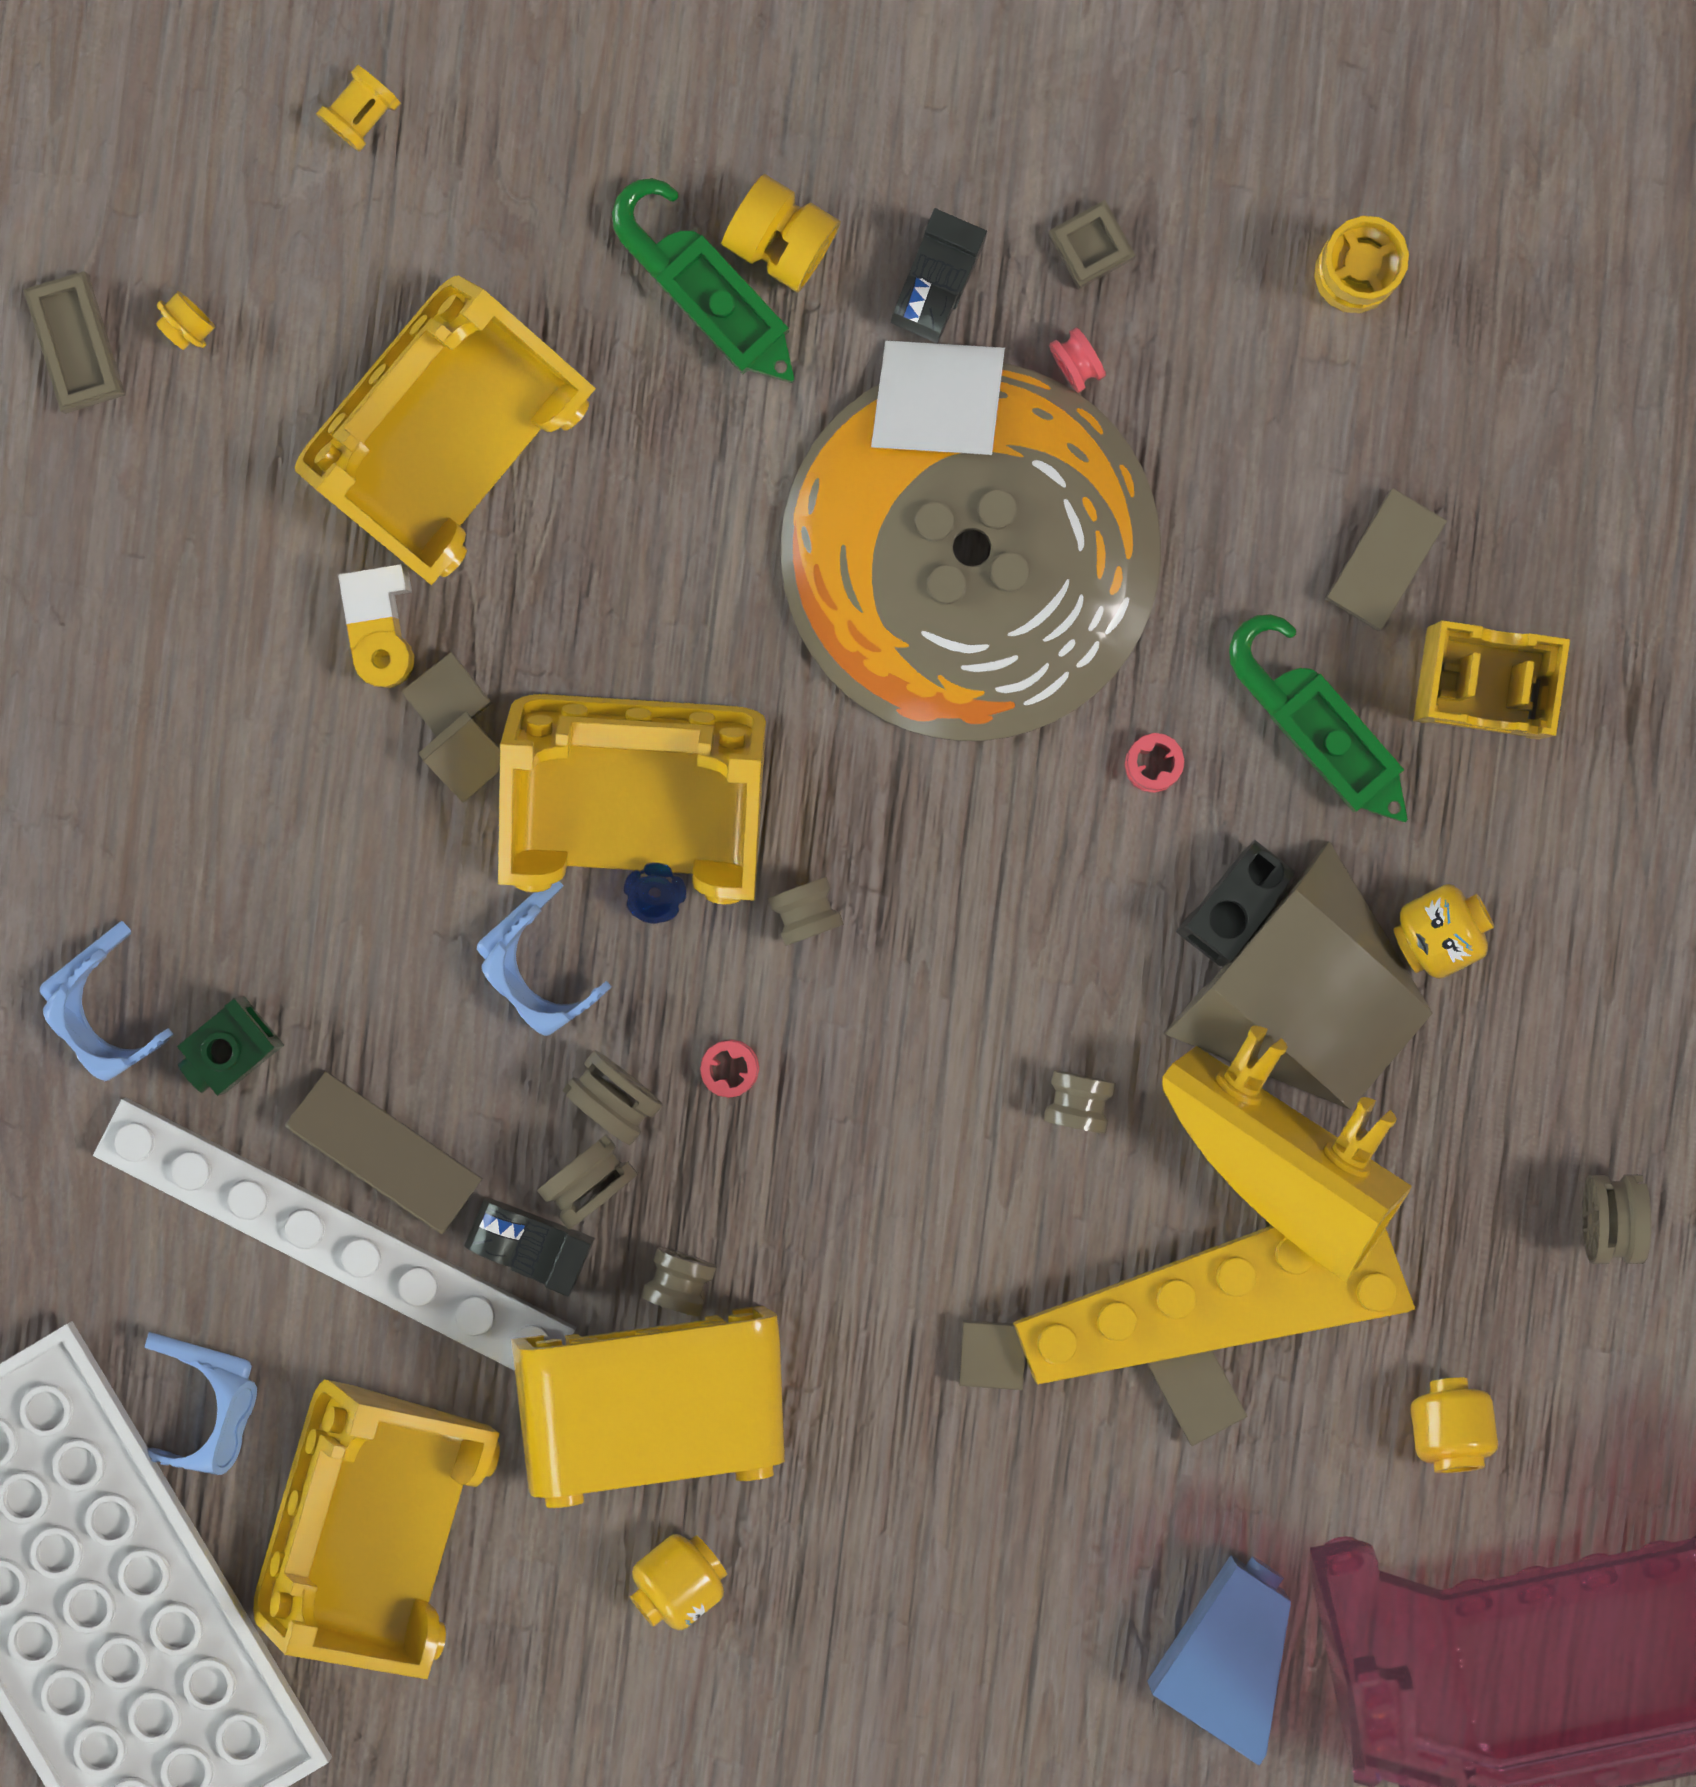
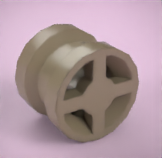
M827 877L768 898L771 909L779 913L783 920L784 928L781 936L785 946L844 925L840 912L831 908L827 898L831 889Z
M1053 1070L1051 1084L1055 1088L1056 1093L1054 1102L1046 1107L1044 1121L1085 1131L1106 1133L1108 1120L1103 1111L1105 1101L1114 1094L1116 1083Z
M657 1247L653 1259L657 1270L654 1279L645 1284L641 1297L651 1303L676 1312L701 1316L705 1305L701 1296L704 1284L713 1280L717 1266L683 1252Z

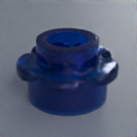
M659 862L647 863L643 870H633L625 880L624 893L628 895L626 906L633 916L643 922L650 924L667 922L679 913V904L683 903L686 899V885L680 876L672 874V869L668 865ZM654 887L658 888L661 891V895L659 897H652L649 894V890Z

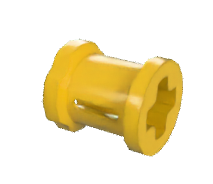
M356 65L351 71L353 80L329 108L322 106L316 112V115L339 137L360 152L366 145L363 137L387 109L396 110L401 102L379 80L361 66Z

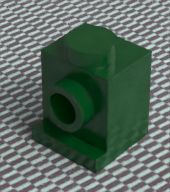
M246 997L233 998L222 1010L177 1046L186 1057L178 1063V1067L186 1079L199 1092L203 1093L210 1087L219 1096L227 1093L282 1048L284 1044ZM217 1039L228 1041L232 1047V1056L226 1063H220L212 1056L211 1047Z

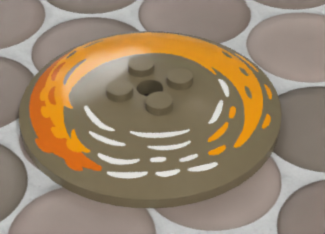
M1003 363L992 455L871 447L879 391L878 384L846 406L827 425L813 443L800 465L789 493L781 533V568L790 612L802 640L827 677L845 695L863 709L885 722L909 732L953 741H988L1028 733L1059 720L1092 698L1114 677L1128 659L1141 637L1153 607L1161 566V536L1152 490L1141 464L1130 445L1114 424L1080 394L1050 377L1033 370ZM965 531L980 532L987 538L990 544L988 559L978 566H966L960 563L954 555L953 542L958 535Z

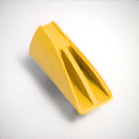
M1256 1025L1252 1026L1246 1040L1229 1067L1198 1046H1195L1172 1063L1162 1078L1163 1091L1182 1126L1210 1164L1256 1212L1307 1255L1346 1282L1365 1260L1412 1187L1395 1174L1371 1160L1390 1127L1394 1126L1397 1120L1395 1114L1389 1110L1370 1131H1367L1366 1125L1376 1100L1362 1097L1359 1099L1355 1111L1342 1132L1336 1137L1262 1089L1279 1058L1287 1050L1288 1046L1282 1038L1274 1043L1258 1059L1257 1056L1268 1029Z

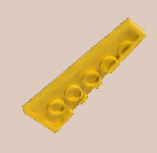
M1271 1225L1014 1321L1013 1324L1034 1382L1038 1385L1407 1313L1415 1310L1386 1229L1357 1271H1354L1345 1282L1307 1255Z

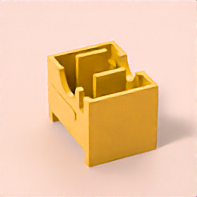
M1440 621L1427 627L1413 721L1525 736L1526 738L1537 740L1556 736L1570 639L1531 633L1502 632L1486 629L1483 626ZM1536 679H1541L1535 719H1528L1529 711L1533 707V702H1530L1533 684L1536 683Z

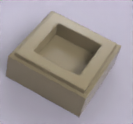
M1105 200L1049 230L1048 233L1078 290L1134 260L1136 256Z
M452 652L401 690L436 737L465 711L474 718L492 704Z
M466 711L418 753L430 769L463 803L500 771V747Z
M963 1320L959 1386L1023 1390L1025 1354L1014 1324Z

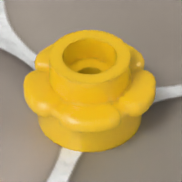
M177 291L167 303L162 300L157 303V308L161 311L162 317L156 322V325L176 346L185 350L190 344L200 348H204L207 345L204 339L215 328V325L187 296Z

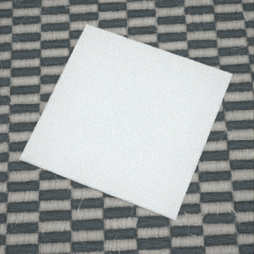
M885 341L871 447L992 455L1005 348Z

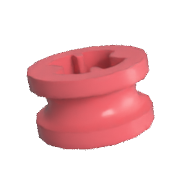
M1076 327L1069 332L1070 338L1067 342L1060 343L1055 340L1049 344V348L1063 375L1072 388L1079 393L1086 388L1085 381L1087 379L1095 378L1099 381L1106 376V373L1090 342L1081 330Z
M1152 733L1142 736L1131 746L1126 754L1125 770L1128 779L1135 787L1144 792L1156 793L1166 790L1179 779L1183 772L1185 759L1181 747L1174 739L1165 734ZM1154 746H1158L1166 750L1168 754L1163 757V760L1171 759L1172 766L1170 773L1161 771L1152 780L1141 773L1146 766L1138 767L1137 759L1139 753L1149 754Z
M731 1039L718 1042L707 1050L702 1058L700 1072L702 1081L708 1090L717 1096L730 1098L740 1096L752 1088L758 1078L760 1067L758 1058L751 1047L742 1041ZM728 1050L729 1055L733 1059L743 1057L746 1061L748 1070L747 1072L742 1071L739 1073V1076L744 1078V1081L738 1086L732 1087L727 1078L716 1080L713 1075L712 1066L721 1064L715 1058L722 1051Z

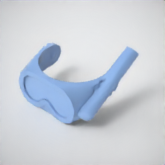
M560 881L552 884L548 890L531 894L477 944L478 952L485 959L481 967L487 980L516 1007L520 1016L531 1028L544 1036L551 1035L581 1014L585 1009H588L612 987L605 981L600 987L593 989L591 995L583 1001L572 1004H557L535 994L526 985L519 972L516 951L520 935L524 928L531 924L542 911L541 908L562 889L564 885Z
M123 921L116 924L40 986V993L47 1001L43 1008V1015L47 1023L58 1036L67 1042L76 1053L82 1065L93 1076L104 1081L114 1078L148 1056L174 1035L167 1028L142 1048L122 1049L100 1038L87 1021L82 1005L85 982L91 971L106 958L107 954L131 934V930Z
M149 1332L144 1348L177 1358L200 1370L210 1381L217 1400V1420L214 1430L200 1450L187 1457H182L165 1450L148 1448V1455L152 1458L151 1461L155 1463L161 1462V1465L183 1467L184 1469L215 1475L226 1473L233 1466L239 1455L245 1426L257 1398V1386L255 1382L249 1379L252 1367L250 1361Z

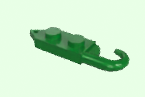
M654 178L640 179L626 186L617 196L612 210L613 229L622 245L650 273L658 285L742 375L749 370L793 383L794 374L785 339L789 328L705 237L695 231H678L655 243L636 222L634 208L641 198L655 194L661 195L673 202L678 199V192L667 182ZM778 363H784L787 369L783 373H778L775 370V366Z
M1272 614L1256 615L1244 621L1234 632L1229 646L1230 664L1237 678L1270 714V718L1352 812L1363 809L1399 822H1407V812L1399 776L1404 771V768L1321 674L1309 668H1298L1286 672L1273 680L1253 657L1251 651L1252 642L1261 632L1273 630L1280 632L1287 638H1293L1296 635L1295 627L1286 619ZM1391 802H1395L1398 805L1399 809L1395 814H1392L1388 809Z

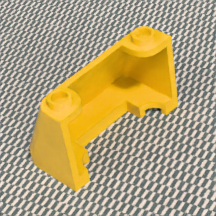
M453 276L439 286L312 437L296 461L295 472L430 585H433L439 576L446 577L450 575L460 565L466 555L467 548L463 546L466 532L461 527V524L541 429L545 432H553L559 428L567 431L582 419L589 407L587 399L596 388L483 288L461 276Z
M533 694L514 700L509 710L500 743L498 884L515 885L519 890L526 892H542L551 888L552 884L562 880L567 866L693 874V887L699 893L704 894L705 898L710 902L733 904L740 900L754 901L766 731L764 715L758 711L738 706Z
M763 1305L731 1309L732 1315L728 1316V1323L718 1315L705 1316V1320L613 1333L583 1337L579 1334L565 1335L566 1345H562V1339L545 1340L544 1335L511 1339L528 1489L531 1496L545 1498L547 1508H563L584 1503V1493L735 1472L737 1481L760 1480L774 1476L773 1466L785 1461L781 1353L777 1314Z
M324 1379L316 1388L309 1405L256 1586L253 1603L256 1625L284 1655L428 1680L433 1660H437L440 1657L446 1640L445 1625L443 1622H439V1615L436 1609L429 1603L463 1485L477 1487L485 1477H490L494 1473L500 1456L498 1442L500 1433L487 1424L354 1385Z

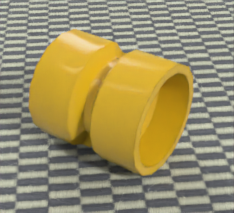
M763 174L754 183L740 204L723 236L721 244L751 264L761 259L766 261L768 275L798 293L808 282L825 256L838 232L841 221L811 202L802 207L795 204V193L768 175Z
M1360 216L1347 220L1334 231L1316 259L1314 278L1319 293L1329 305L1342 312L1362 313L1375 309L1400 285L1408 270L1409 251L1405 238L1395 225L1380 217Z

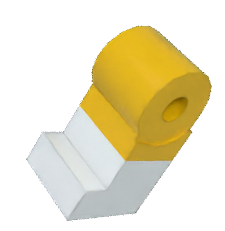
M400 564L339 574L350 648L357 674L366 683L376 687L392 688L402 684L410 677L414 668V653L411 646L401 635L395 595L412 592L408 567Z

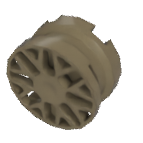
M594 1050L584 1062L587 1069L580 1079L571 1078L562 1091L567 1094L566 1096L601 1127L622 1142L631 1145L641 1133L639 1124L645 1117L653 1118L663 1104L624 1069L602 1053ZM606 1075L622 1090H624L627 1094H629L631 1097L637 1100V1102L634 1103L621 1090H619L616 1086H614L602 1077Z
M607 1134L537 1189L546 1202L554 1201L560 1208L561 1214L559 1219L568 1230L591 1214L638 1175L629 1161L621 1163L614 1154L616 1145ZM611 1173L615 1176L616 1179L579 1209L576 1208L575 1202L599 1186Z
M1624 1174L1620 1181H1610L1607 1175H1588L1586 1178L1582 1200V1229L1589 1263L1609 1264L1612 1258L1622 1257L1627 1264H1644L1648 1259L1651 1243V1206L1647 1184H1638L1643 1182V1175Z

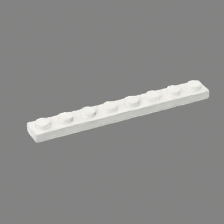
M128 1098L121 1099L93 1154L94 1157L514 1371L511 1339L544 1335L545 1340L562 1339V1345H566L565 1335L574 1334L577 1328Z

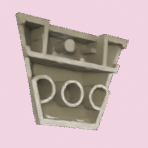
M1328 841L1289 886L1288 892L1259 925L1233 961L1226 964L1208 986H1204L1163 1034L1233 1061L1246 1040L1250 1028L1255 1025L1264 1027L1268 1030L1258 1053V1059L1281 1038L1288 1046L1269 1077L1351 1109L1433 1013L1330 841Z

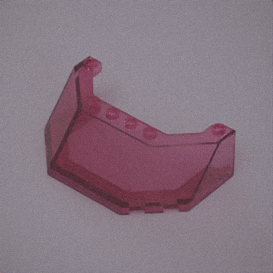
M1696 1536L1677 1542L1666 1540L1654 1541L1638 1550L1613 1555L1595 1553L1583 1557L1578 1562L1550 1568L1531 1566L1522 1569L1515 1575L1486 1581L1482 1579H1468L1456 1584L1452 1588L1443 1590L1378 1570V1560L1373 1546L1353 1537L1334 1538L1324 1545L1310 1548L1312 1583L1354 1783L1368 1787H1374L1382 1780L1398 1784L1399 1787H1638L1696 1775Z

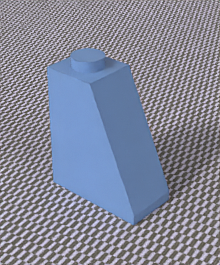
M1230 1555L1147 1682L1152 1695L1260 1766L1267 1755L1291 1601L1285 1591L1279 1587L1284 1577L1253 1556L1247 1564H1244Z

